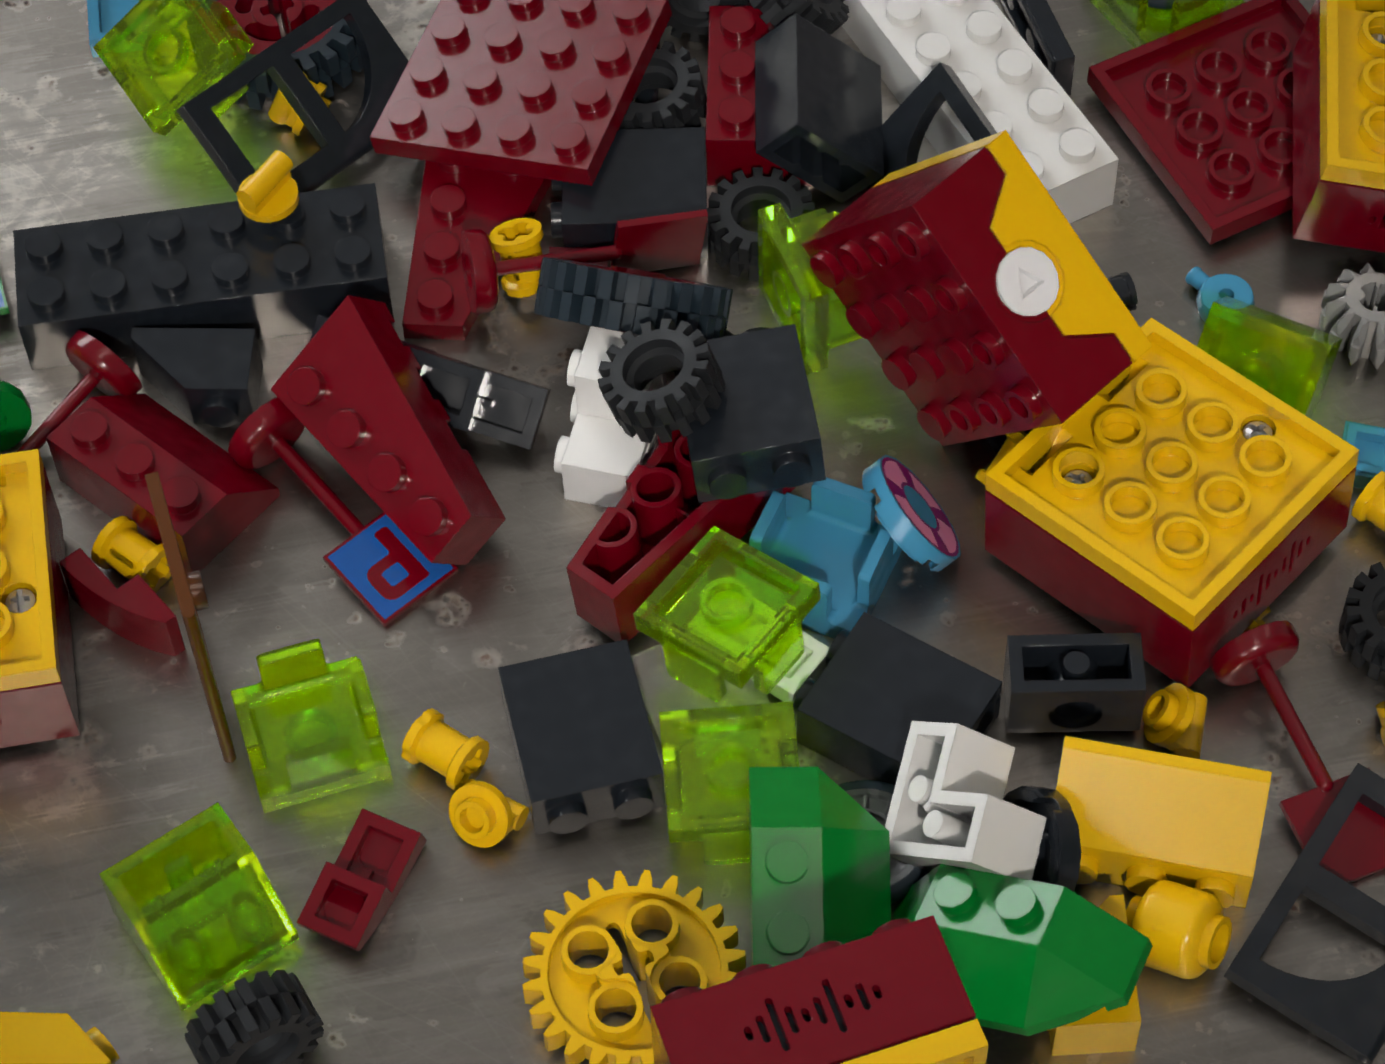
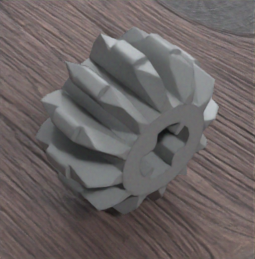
M1367 262L1359 274L1344 268L1341 275L1338 276L1337 282L1329 283L1328 289L1324 291L1321 307L1323 309L1319 317V327L1321 334L1329 336L1330 352L1347 350L1351 365L1361 357L1368 358L1377 370L1385 360V273L1375 272Z

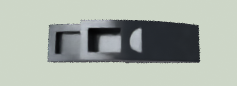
M318 314L311 339L329 317ZM401 340L403 346L410 347L421 367L418 372L431 396L435 400H440L451 420L447 423L448 426L466 432L473 431L529 450L533 449L551 389L436 353L437 351Z

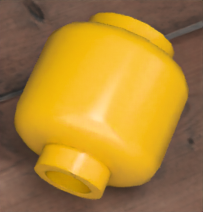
M1160 880L1150 886L1143 896H1134L1126 909L1128 926L1148 937L1153 945L1144 966L1182 979H1195L1201 976L1207 969L1215 970L1225 957L1231 940L1232 923L1229 917L1224 916L1223 906L1214 894L1174 881Z

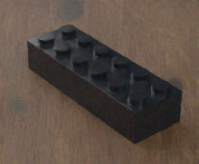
M375 183L299 193V203L296 209L288 217L272 223H261L249 219L240 210L238 201L13 230L18 328L32 370L72 365L66 355L65 346L78 330L86 332L99 340L119 358L136 356L131 340L132 327L255 329L257 340L313 333L318 314L330 317L348 295L385 302L394 319L383 229Z

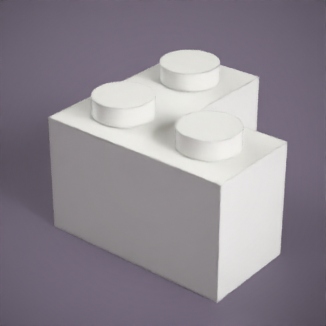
M590 326L583 350L574 349L571 354L567 371V385L575 387L570 410V420L574 425L570 437L563 435L560 437L554 458V471L562 473L564 498L567 500L603 507H616L627 491L626 480L637 464L645 465L659 444L656 433L651 443L641 442L637 433L633 438L627 435L622 426H619L599 389L598 379L602 378L598 371L601 361L611 362L606 351L612 344L622 348L625 344L621 335L626 332ZM666 373L651 380L643 391H652L666 385Z
M912 721L885 828L889 830L890 857L928 871H932L940 864L1032 880L1047 818L1003 800L1015 747L958 723Z

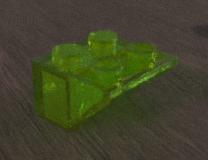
M218 802L99 873L114 914L181 1012L299 939L295 926L256 855Z

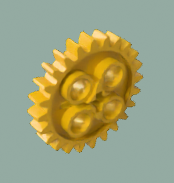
M645 869L640 876L638 885L628 886L624 874L619 870L615 871L613 889L604 890L600 883L592 877L588 879L589 897L585 900L580 899L568 890L563 893L566 914L563 915L546 909L543 916L548 933L531 932L529 936L531 951L535 955L523 957L524 977L530 979V981L522 984L525 1004L534 1005L529 1010L532 1028H547L543 1036L545 1048L548 1052L566 1045L564 1051L565 1064H580L585 1058L590 1060L589 1064H654L651 1023L644 1011L642 997L633 976L630 973H623L622 953L609 934V929L616 928L620 931L636 977L640 981H646L650 1006L661 1003L666 997V991L672 987L696 986L703 990L731 981L738 972L746 968L745 950L734 949L739 945L736 925L721 927L724 923V910L721 904L710 906L702 911V888L698 886L682 897L678 891V876L672 875L661 889L655 888L652 884L650 870ZM651 929L662 930L668 934L667 937L656 942H647L638 938L641 933ZM587 955H596L605 959L603 963L593 968H581L574 964L576 960ZM614 1012L627 1013L633 1017L625 1025L617 1027L607 1026L601 1022L603 1017Z

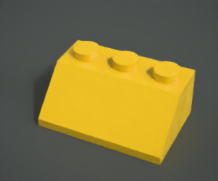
M1065 736L1056 790L1069 802L1079 826L1081 861L1077 884H1090L1095 881L1124 886L1129 891L1143 896L1148 888L1157 881L1168 880L1214 894L1218 897L1223 908L1230 906L1246 908L1255 872L1272 772Z

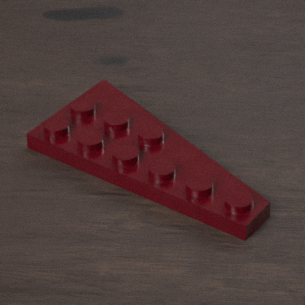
M425 161L402 321L404 338L465 341L479 314L472 313L467 297L461 258L462 230L481 229L489 236L496 226L516 218H528L529 215L534 216L551 185L550 179ZM493 250L495 261H500V254Z

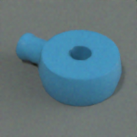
M1197 266L1192 268L1186 275V283L1199 291L1196 299L1200 317L1205 323L1217 329L1230 330L1242 326L1249 319L1255 302L1253 290L1244 279L1232 274H1218L1209 277Z

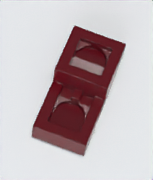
M81 548L59 561L70 597L100 624L117 635L155 652L176 657L186 650L176 615L139 574L119 588H116Z
M362 808L335 864L326 861L296 923L312 932L360 951L393 904L427 841L426 838L418 831Z

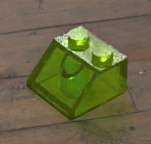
M1225 296L1212 303L1197 347L1311 419L1322 396L1343 339Z

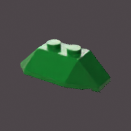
M818 766L749 767L751 966L770 964L774 967L802 958L809 949L828 941H839L842 944L872 935L878 927L890 922L889 830Z
M945 864L938 865L913 884L907 895L899 901L891 917V921L906 918L913 922L933 915L980 1026L1025 1036H1031L1078 1021L1103 1007L1110 1011L1128 1005L1153 947L1148 937L1065 886Z

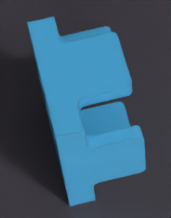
M826 477V480L813 482L811 500L788 492L786 494L777 491L772 492L749 539L750 564L738 590L788 622L835 639L843 629L850 632L864 612L872 615L902 549L892 539L884 526L875 521L874 506L876 505V496L873 493H867L863 489Z

